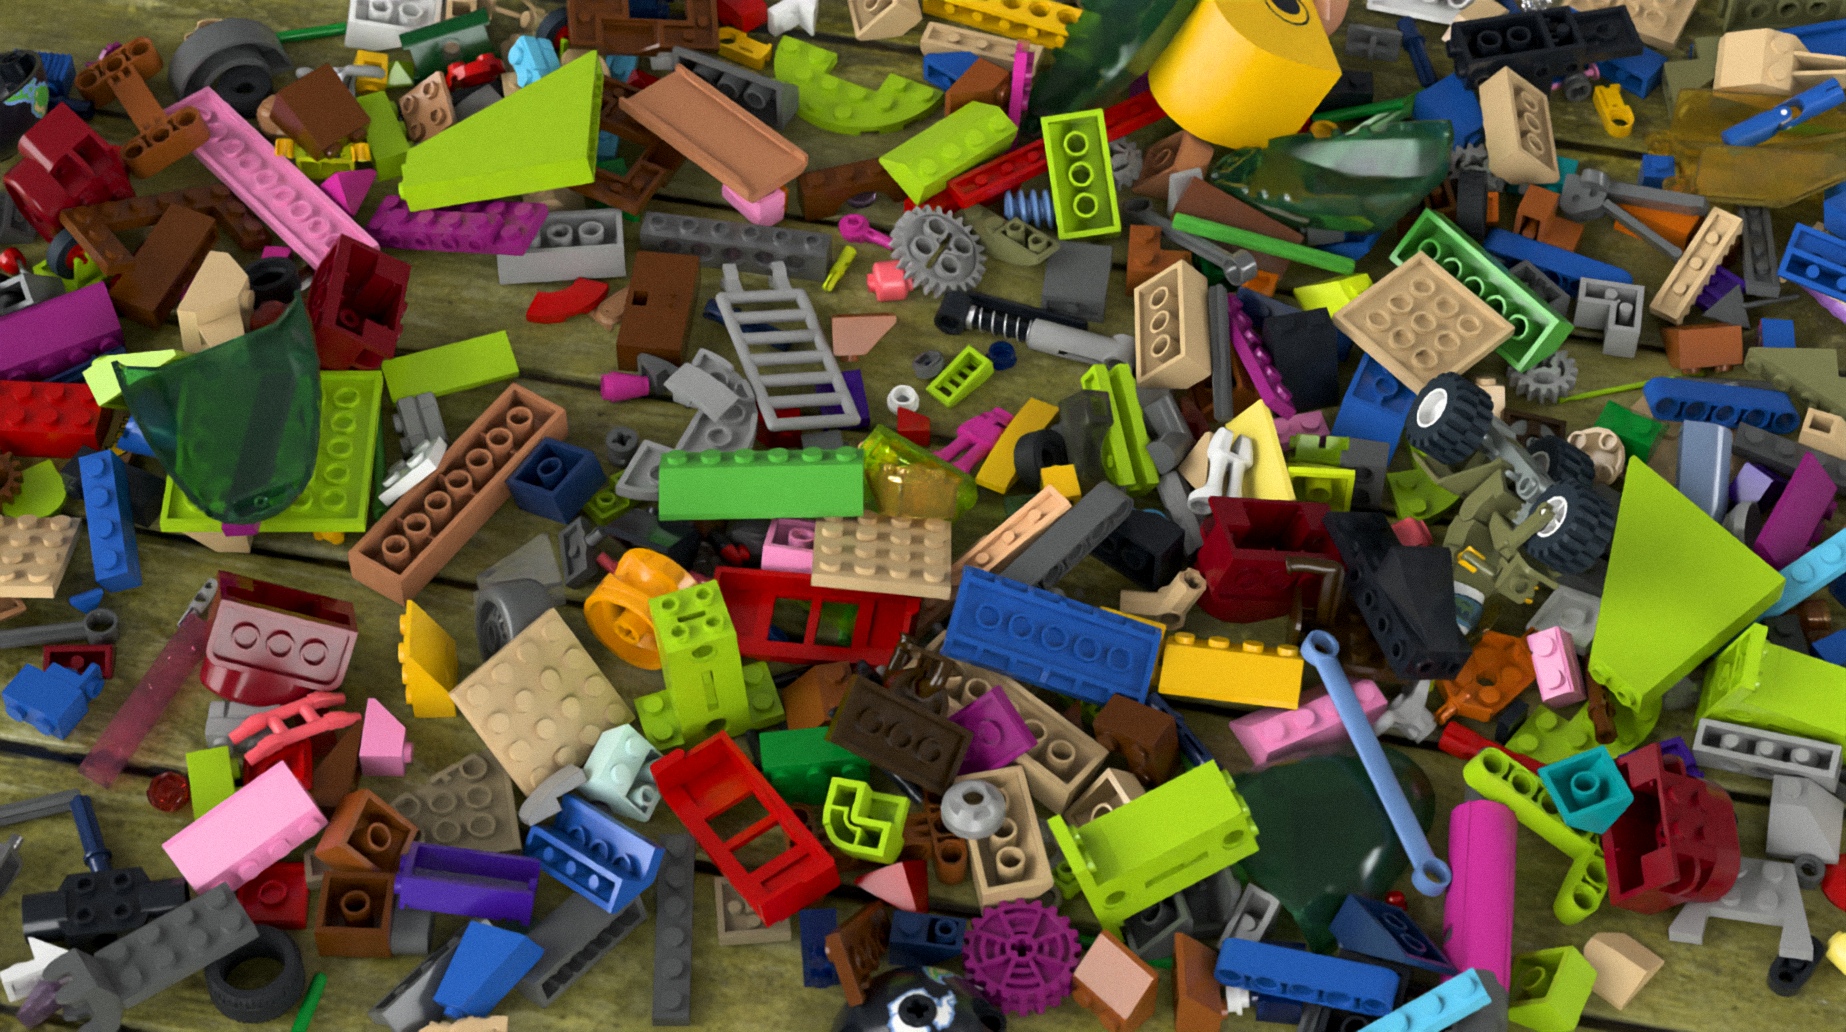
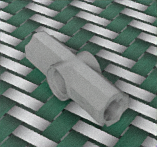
M1176 470L1170 471L1159 478V484L1156 488L1165 507L1166 519L1176 522L1185 530L1183 553L1187 562L1195 563L1198 552L1204 544L1199 528L1206 518L1205 515L1196 514L1188 509L1187 501L1191 491L1186 479L1182 474L1177 473Z

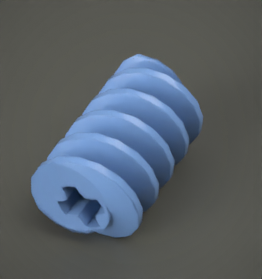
M1007 189L1004 193V219L1011 221L1017 217L1027 224L1034 220L1037 229H1040L1043 220H1046L1049 229H1053L1056 221L1053 197L1050 198L1048 190H1043L1040 198H1038L1036 191L1031 189L1028 198H1025L1023 190L1018 189L1015 198H1013L1010 189Z

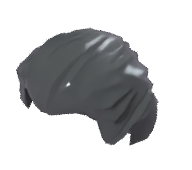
M742 519L734 524L726 534V537L735 548L744 544L750 552V560L743 562L742 566L739 567L753 568L756 564L761 565L763 544L772 521L771 519Z

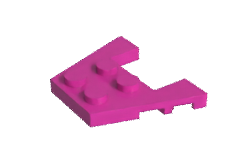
M1018 39L1015 50L1008 117L1018 128V132L1011 148L1005 151L1003 156L1016 150L1021 111L1028 110L1035 52H1029L1030 40Z

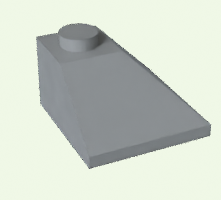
M1774 774L1765 856L1796 860L1801 855L1810 854L1820 858V861L1823 863L1838 865L1844 803L1810 778Z

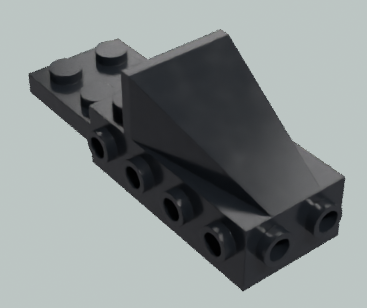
M1569 5L1453 22L1450 40L1446 41L1447 56L1453 59L1455 76L1457 79H1461L1465 91L1479 89L1482 83L1507 66L1547 96L1548 103L1550 101L1553 77L1583 73V66L1587 63L1639 56L1643 54L1644 45L1626 5L1572 13Z
M1327 511L1322 522L1348 567L1344 582L1397 679L1455 680L1473 653V650L1457 624L1452 553L1449 547L1402 546L1384 513Z

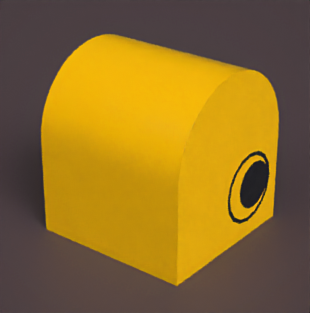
M1199 0L1150 67L1148 81L1150 89L1162 109L1177 124L1191 134L1210 143L1276 160L1338 81L1342 72L1313 0Z

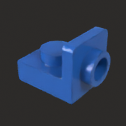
M54 662L45 671L83 690L87 705L93 698L99 696L105 683L100 665L94 662L91 663L82 675L71 667L64 668Z

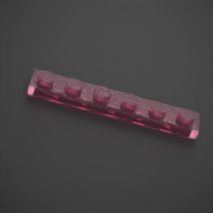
M192 613L188 614L80 764L78 769L80 774L107 790L111 787L206 653L205 627L207 622Z

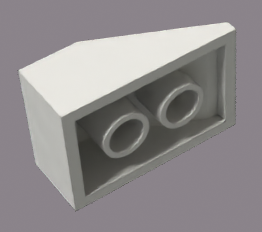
M350 0L344 47L368 51L402 47L399 34L440 22L442 0Z

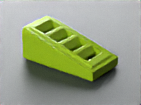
M968 345L927 386L926 392L951 409L995 372L993 363L972 346ZM972 365L976 370L972 372L967 367ZM962 372L966 376H968V378L964 380L958 374ZM953 379L958 384H960V386L956 388L951 383H949V381ZM944 386L952 394L948 397L939 389Z

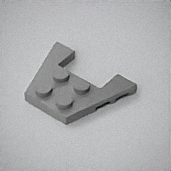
M1741 857L1738 877L1731 890L1716 902H1687L1669 928L1670 941L1702 945L1707 919L1711 916L1782 926L1779 956L1813 961V943L1795 866L1791 863Z

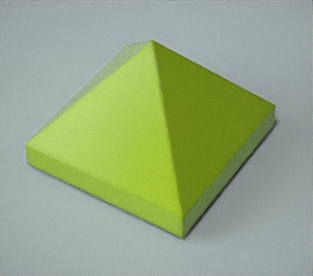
M389 62L386 88L414 86L413 62Z

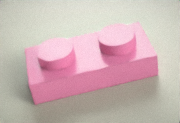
M1321 410L1293 415L1289 420L1283 417L1273 419L1282 451L1292 450L1289 448L1290 435L1296 436V433L1320 435L1319 444L1326 443V435H1330Z

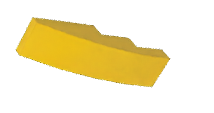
M1031 397L993 447L978 472L974 483L1005 494L1019 479L1014 465V448L1017 441L1026 433L1050 429L1059 419L1061 408Z

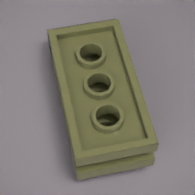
M1720 0L1717 12L1719 18L1724 19L1722 26L1724 34L1727 32L1763 28L1781 30L1846 19V0Z

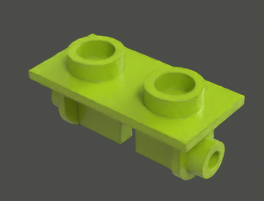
M1296 433V436L1290 435L1289 448L1295 449V452H1288V461H1294V463H1324L1329 466L1339 467L1341 450L1348 451L1350 437L1326 435L1325 447H1319L1320 435Z

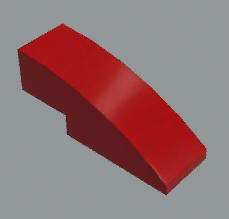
M716 0L718 19L725 26L733 24L738 30L747 33L767 22V4L762 0Z

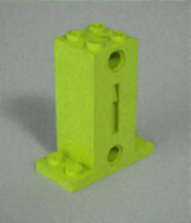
M716 579L648 599L666 690L633 699L645 739L662 755L666 756L676 749H682L684 752L688 751L722 730L731 738L744 734L749 729L758 730L786 720L783 706L766 661H759L743 667L741 665L736 632Z
M1756 622L1706 666L1692 729L1697 730L1700 718L1840 745L1842 746L1843 754L1842 764L1846 765V668L1770 643L1769 640H1766L1768 626Z
M1214 759L1077 829L1074 824L1066 826L1060 814L1047 820L1102 929H1107L1122 943L1125 942V939L1119 928L1125 926L1124 919L1259 851L1254 836L1260 833L1250 816V810L1243 797L1239 796L1228 770L1220 771Z

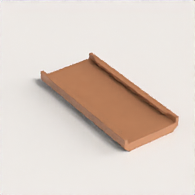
M680 63L676 64V71L630 98L626 99L623 96L619 98L620 109L752 204L802 174L808 165L809 155Z

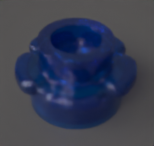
M1005 341L993 343L989 347V353L985 356L992 361L994 369L999 371L1011 368L1017 362L1014 347Z

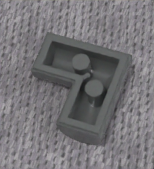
M1171 393L1154 400L1143 409L1158 438L1146 445V449L1161 475L1169 472L1184 461L1197 444Z

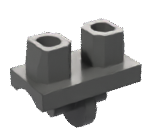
M1349 24L1344 54L1364 57L1370 62H1373V59L1398 63L1403 32L1387 28L1368 27L1362 24Z

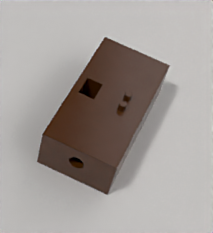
M637 250L616 342L618 370L638 372L637 355L641 353L661 358L678 368L685 363L701 286L700 256Z

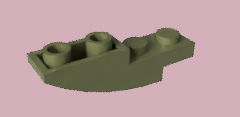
M979 203L964 210L960 209L952 217L956 220L962 216V225L964 227L972 225L969 233L980 236L976 245L985 247L983 253L1007 263L1027 266L1036 265L1061 248L1059 242L1019 218L1015 217L1011 221H1007Z

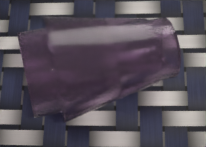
M40 979L14 1016L28 1030H31L34 1026H37L66 1006L58 1004L54 998L62 985L58 981L45 982Z

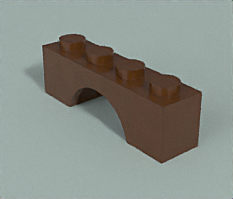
M880 157L802 173L797 176V201L805 222L835 216L844 202L863 192L878 191L885 193L892 198L894 203L904 201L909 196L879 162Z

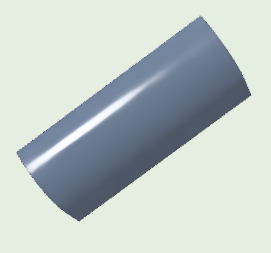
M1684 420L1679 429L1675 489L1722 526L1725 514L1728 511L1733 433L1728 428L1718 424Z

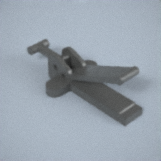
M1584 169L1582 176L1567 173L1562 194H1560L1558 206H1561L1568 220L1581 223L1600 219L1607 214L1674 261L1675 264L1678 263L1683 255L1681 249L1672 245L1614 203L1689 216L1707 217L1709 210L1706 197L1610 181L1607 174L1594 169ZM1526 183L1518 187V192L1522 199L1529 187Z

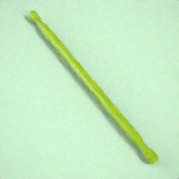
M1704 370L1699 374H1678L1668 376V378H1674V376L1701 377L1704 376ZM1649 380L1574 394L1566 398L1559 397L1557 401L1558 404L1571 400L1577 401L1643 388Z

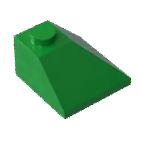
M1609 400L1593 427L1609 429L1619 436L1625 449V465L1628 466L1629 458L1635 455L1648 466L1670 424Z

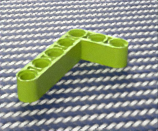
M1488 747L1481 751L1464 766L1463 776L1466 783L1488 800L1496 801L1509 807L1510 810L1515 812L1518 821L1574 859L1554 901L1553 909L1561 923L1571 926L1578 924L1598 909L1608 888L1601 834L1567 826L1538 776L1497 748Z

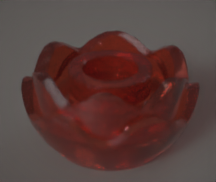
M167 771L151 780L149 788L146 790V796L151 806L158 811L164 813L176 812L181 810L190 800V784L184 775Z

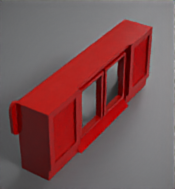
M716 566L713 580H717L735 629L740 657H752L760 661L805 665L849 661L851 669H855L857 663L864 659L870 666L876 669L879 665L887 667L896 643L901 637L900 632H906L913 637L916 635L922 597L811 586L812 574L726 566ZM777 598L812 601L803 644L768 641ZM824 602L859 605L851 648L815 645ZM910 655L905 663V666L911 661Z
M724 730L687 752H684L682 749H676L651 764L650 770L659 795L767 928L778 921L782 922L841 885L834 858L828 854ZM753 794L770 815L723 843L706 822ZM779 824L794 842L795 846L748 874L732 853Z

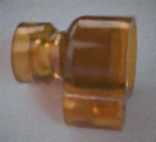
M1824 598L1802 601L1796 609L1790 608L1780 615L1797 614L1802 632L1809 646L1832 634L1830 629V610Z

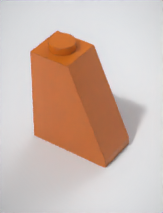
M1674 191L1693 195V192ZM1615 203L1672 245L1679 247L1683 254L1689 246L1690 236L1696 229L1700 228L1706 218L1698 215L1689 216ZM1615 220L1613 229L1641 239Z

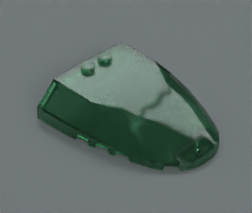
M1080 0L1079 4L1083 8L1081 15L1076 23L1068 22L1066 24L1065 30L1069 34L1062 48L1054 47L1051 53L1055 57L1054 63L1049 72L1044 70L1040 72L1030 92L1028 114L1020 122L1021 134L1030 141L1035 142L1043 138L1041 117L1098 109L1123 92L1151 67L1169 45L1199 0Z
M1443 119L1390 122L1387 125V130L1372 132L1369 125H1362L1359 128V133L1343 135L1340 128H1335L1332 130L1330 137L1316 139L1312 132L1280 136L1268 139V147L1266 148L1245 146L1226 155L1211 169V178L1214 185L1221 191L1268 217L1302 228L1328 231L1385 232L1396 221L1404 218L1411 208L1419 205L1425 196L1447 178L1455 135L1451 120Z
M300 289L293 291L294 301L275 323L162 367L126 366L118 362V360L111 362L130 413L165 471L199 511L209 518L225 524H255L280 514L303 494L314 472L321 427V375L314 330L305 297Z
M1352 740L1325 743L1254 765L1231 776L1239 796L1241 795L1251 813L1250 816L1260 833L1254 836L1259 851L1237 861V863L1293 914L1311 949V953L1324 956L1334 953L1339 948L1337 945L1338 940L1328 928L1349 894L1352 893L1384 902L1386 894L1390 892L1398 879L1401 880L1411 862ZM1380 743L1425 837H1427L1436 812L1435 793L1424 771L1404 753Z

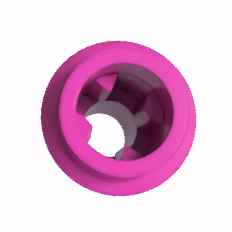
M609 371V374H602L600 380L602 400H609L610 403L648 396V377Z

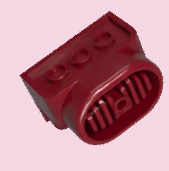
M64 102L59 103L21 137L18 143V151L23 159L4 174L2 178L3 184L17 209L49 244L65 228L59 221L62 209L137 197L113 148Z
M341 233L315 271L308 300L295 318L289 351L317 355L321 365L313 364L312 367L319 368V371L378 370L384 358L391 360L394 357L396 342L399 340L404 328L400 322L408 307V302H405L411 265Z
M1224 496L1209 497L1208 502L1214 517L1204 519L1199 528L1204 544L1198 552L1197 560L1192 569L1198 570L1202 578L1206 580V590L1196 601V604L1210 616L1224 622L1237 624L1253 623L1289 614L1295 585L1302 587V607H1316L1323 575L1306 572H1292L1291 575H1288L1286 555H1290V557H1310L1337 561L1345 568V574L1347 573L1348 567L1322 522L1327 511H1331L1329 503Z
M218 570V588L214 601L211 602L209 607V617L205 627L206 654L200 670V680L209 691L239 704L267 707L278 704L283 706L307 697V694L316 691L330 692L341 685L358 636L353 603Z
M1657 742L1615 760L1614 763L1632 792L1634 801L1603 835L1601 834L1611 906L1654 915L1683 902L1706 903L1719 901L1733 887L1738 877L1741 863L1734 807L1727 791L1716 782L1686 774V767L1681 757L1674 754L1662 755L1661 745Z

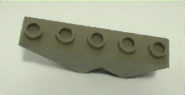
M1722 36L1694 38L1691 60L1664 62L1661 86L1671 125L1677 124L1682 119H1687L1693 111L1703 104H1708L1715 96L1712 93L1719 39Z
M1749 347L1743 363L1748 372L1759 375L1770 382L1778 391L1786 392L1800 401L1805 408L1808 409L1810 407L1840 416L1846 422V377H1839L1836 349Z

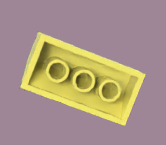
M1260 399L1232 419V421H1229L1225 427L1233 431L1230 452L1239 435L1251 438L1253 465L1250 469L1244 471L1242 497L1296 501L1270 408L1265 405L1263 399Z

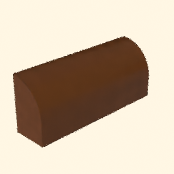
M1196 176L1189 178L1170 217V220L1173 221L1175 214L1179 212L1299 245L1304 238L1303 235ZM1202 237L1230 253L1240 249L1248 251L1253 256L1258 269L1279 275L1278 280L1282 279L1291 260Z
M171 202L134 256L137 261L135 270L123 273L110 291L109 296L116 309L132 321L158 331L202 266L209 251H212L220 239L216 219Z

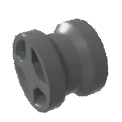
M617 427L607 433L605 438L607 459L612 466L622 469L627 468L639 448L638 435L631 428Z

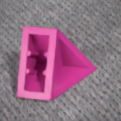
M373 169L336 172L318 188L347 215L353 218L377 172Z

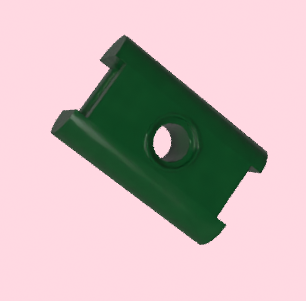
M486 7L399 34L403 51L410 49L417 71L413 72L416 86L436 71L443 72L445 77L449 73L447 69L449 65L457 62L468 64L477 61L476 58L482 54L494 53L495 59L504 61L500 46L492 45L486 27L487 24H490V17ZM448 42H454L459 45L460 49L455 53H447L443 47Z

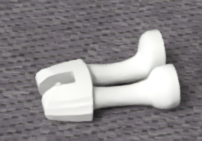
M1220 427L1217 430L1207 450V457L1211 462L1208 481L1204 487L1198 488L1189 494L1187 501L1188 509L1201 515L1212 513L1208 499L1210 496H1223L1222 486L1225 470L1229 471V482L1225 497L1243 498L1242 482L1244 471L1250 469L1253 465L1251 438L1239 435L1230 452L1233 431L1224 427Z

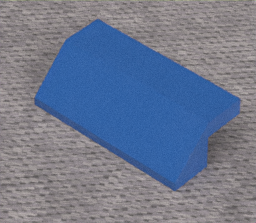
M1797 222L1776 276L1846 303V241Z
M565 793L560 804L561 811L557 813L553 826L540 824L531 826L522 855L524 857L541 859V870L609 913L616 914L654 882L665 849L575 794Z

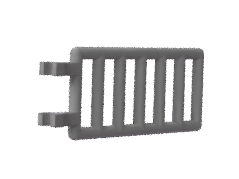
M771 261L770 267L773 276H768L767 281L773 289L743 291L735 263L723 264L722 270L725 278L720 279L719 284L725 292H720L716 295V302L767 428L770 431L776 432L859 425L861 417L808 294L803 288L791 287L784 262ZM797 301L800 309L734 312L731 304ZM805 321L808 329L743 333L740 325ZM814 342L817 350L751 354L748 346ZM823 363L826 371L760 375L757 367ZM832 384L835 392L768 396L765 388ZM841 405L845 414L777 418L774 409Z

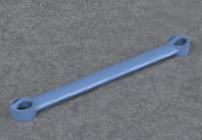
M1323 630L1311 631L1301 645V654L1308 663L1316 666L1414 867L1411 876L1414 886L1422 894L1431 897L1439 896L1452 880L1451 870L1447 864L1435 857L1336 656L1339 652L1337 640ZM1315 644L1322 646L1328 654H1323L1316 650ZM1426 871L1436 875L1440 883H1435L1428 879Z

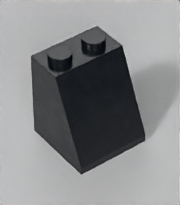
M1327 307L1264 318L1263 342L1261 346L1271 355L1273 359L1271 361L1272 366L1282 375L1281 383L1292 393L1291 401L1297 410L1296 413L1339 406L1337 336Z

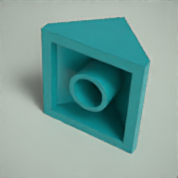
M1604 745L1537 769L1540 779L1565 824L1570 827L1603 835L1634 801L1632 792Z

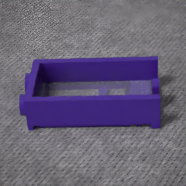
M412 841L409 854H402L399 872L396 873L394 894H400L399 909H404L405 905H408V908L486 919L501 920V918H507L506 921L512 922V919L521 920L520 925L530 926L538 889L541 859Z

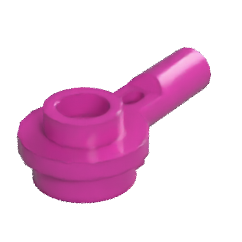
M849 214L840 220L839 232L846 241L859 244L866 241L878 244L891 251L894 250L889 247V243L893 238L870 228L869 221L864 216Z

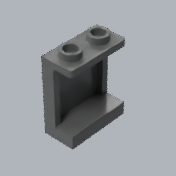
M1055 240L1060 243L1061 248L1047 259L1041 295V309L1086 320L1087 322L1103 323L1109 276L1112 269L1113 246Z

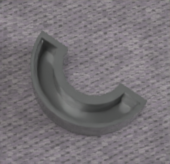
M230 17L205 27H200L194 34L188 37L171 59L167 79L177 102L207 86L211 87L216 77L233 66L255 65L267 71L270 77L293 70L294 67L278 36L270 27L253 19Z

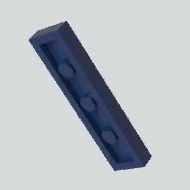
M1240 286L1236 297L1243 303L1242 311L1252 320V325L1263 329L1264 318L1304 311L1245 286ZM1335 327L1337 359L1341 362H1347L1354 342Z

